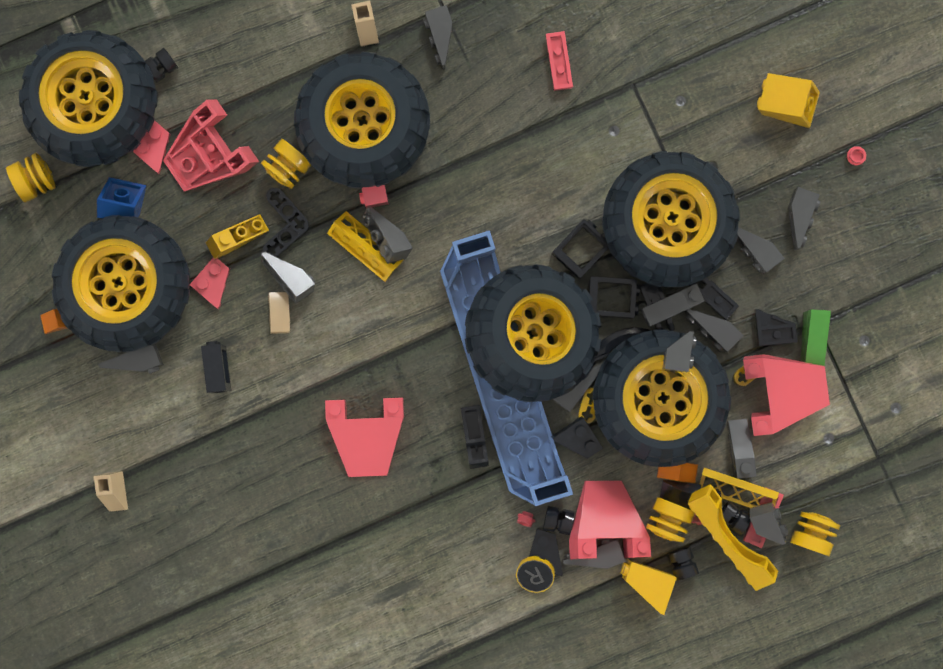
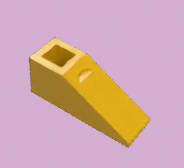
M259 214L211 235L206 245L213 258L217 259L267 233L269 229Z

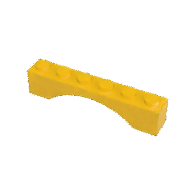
M710 484L693 492L688 502L690 510L698 516L702 525L708 529L713 539L723 548L724 553L734 562L735 567L741 571L748 584L752 585L755 591L775 583L778 570L768 557L747 548L729 530L723 517L722 498Z

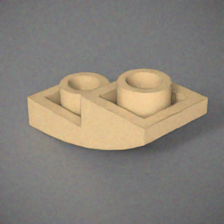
M269 292L270 334L290 333L288 294L286 292Z

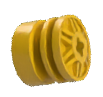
M281 138L274 147L278 157L276 158L268 154L267 157L273 163L269 164L263 160L261 165L278 183L293 189L294 184L289 180L290 177L298 182L299 178L295 171L297 170L305 174L312 165L304 155Z
M37 152L31 155L32 160L28 156L25 157L26 167L19 161L6 167L8 177L15 191L25 203L37 198L36 188L43 194L47 193V188L49 190L56 188L49 166Z
M657 497L653 509L660 513L659 517H649V519L657 522L656 526L647 523L645 528L669 541L684 543L685 538L678 536V531L688 533L685 528L681 527L682 522L691 524L695 513L687 508Z
M801 511L800 516L808 519L807 523L797 521L798 525L804 527V531H794L790 543L830 557L834 544L827 541L826 538L827 536L837 537V534L829 530L830 527L839 530L840 525L828 517L813 512L805 513Z

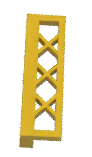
M347 211L333 222L327 232L330 237L384 282L390 278L394 270L404 261V259L396 261L394 265L392 263L387 264L380 251L373 248L372 245L377 244L373 241L369 230ZM346 219L351 223V226L345 225L342 221ZM358 233H363L366 239L358 236Z
M707 468L703 469L699 483L701 488L705 478L708 477L714 479L717 485L714 489L721 491L722 499L753 508L757 506L751 503L756 501L757 505L760 506L758 500L768 497L773 499L772 502L775 507L779 492ZM717 481L723 482L724 484L719 486ZM727 484L732 485L736 493L726 496L723 494L721 487ZM736 487L741 488L743 490L738 492ZM746 490L750 491L754 497V500L748 503L742 501L739 495ZM754 493L759 494V495H762V496L756 498V496H755Z

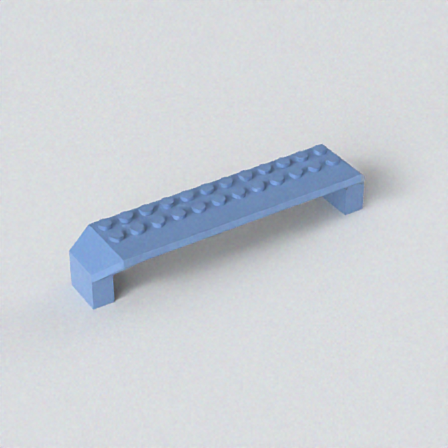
M490 230L454 241L440 273L508 490L535 506L573 495L568 476L565 475L554 440L551 437L552 433L542 402L518 401L515 398L498 393L492 389L491 385L484 378L478 375L473 367L475 365L471 356L467 353L465 345V320L467 312L481 287L494 276L501 273ZM512 322L511 329L517 332L518 326L515 322ZM516 341L515 347L521 351L522 344Z

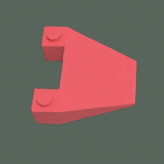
M206 100L192 112L163 159V162L183 191L192 190L246 173L259 163V160L249 146L238 147L235 151L231 152L214 126L227 116L218 100Z
M765 354L744 357L743 363L746 379L765 377L770 411L756 412L751 415L754 436L774 434L830 405L825 366Z
M383 398L384 418L347 419L346 400L325 401L326 422L348 477L387 476L404 420V398Z
M584 481L569 538L570 560L597 558L596 539L623 538L624 558L651 557L650 536L623 482Z

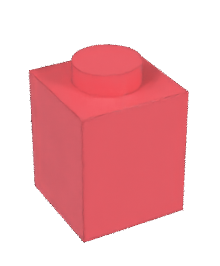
M385 185L363 187L362 193H359L360 202L365 204L366 209L369 206L388 205Z

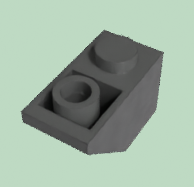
M687 332L665 349L662 370L687 373L689 368H693L694 357H691V350L695 349L696 337H693L694 332Z
M773 502L750 508V520L756 534L781 545L786 544L788 530L785 524L782 525L780 521L782 519L781 513L778 508L775 509Z

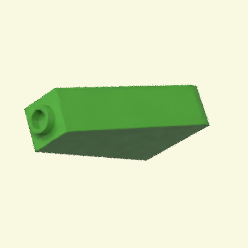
M811 309L803 312L801 362L825 366L831 311Z

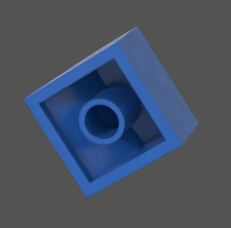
M109 177L97 198V218L103 219L113 215L139 217L146 185Z

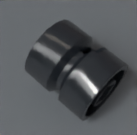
M164 47L155 53L154 58L149 57L145 60L156 83L165 78V73L170 74L178 69V66Z
M728 501L722 508L726 525L730 527L731 532L741 536L751 521L750 514L745 510L739 511L737 505Z
M547 506L543 530L550 532L558 530L560 534L570 535L575 511L567 509L560 511L557 507Z
M691 547L681 548L667 554L670 565L674 566L672 572L677 577L676 581L699 574L696 562H692L694 555Z

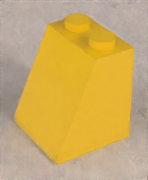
M768 73L767 79H764L762 84V96L757 101V108L764 116L810 128L820 94L814 82L807 79Z
M628 559L627 563H623L620 571L623 575L622 578L660 614L664 615L677 577Z

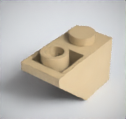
M365 1L351 4L360 46L379 43L371 2Z
M123 471L94 476L96 496L109 512L127 510L128 505Z

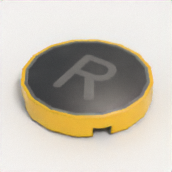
M539 556L527 557L517 567V582L529 592H544L554 582V567L548 560H543Z

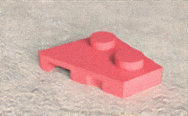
M154 121L149 133L145 134L140 141L141 144L133 152L159 174L171 134Z
M212 258L191 282L190 286L219 309L230 269L218 258Z

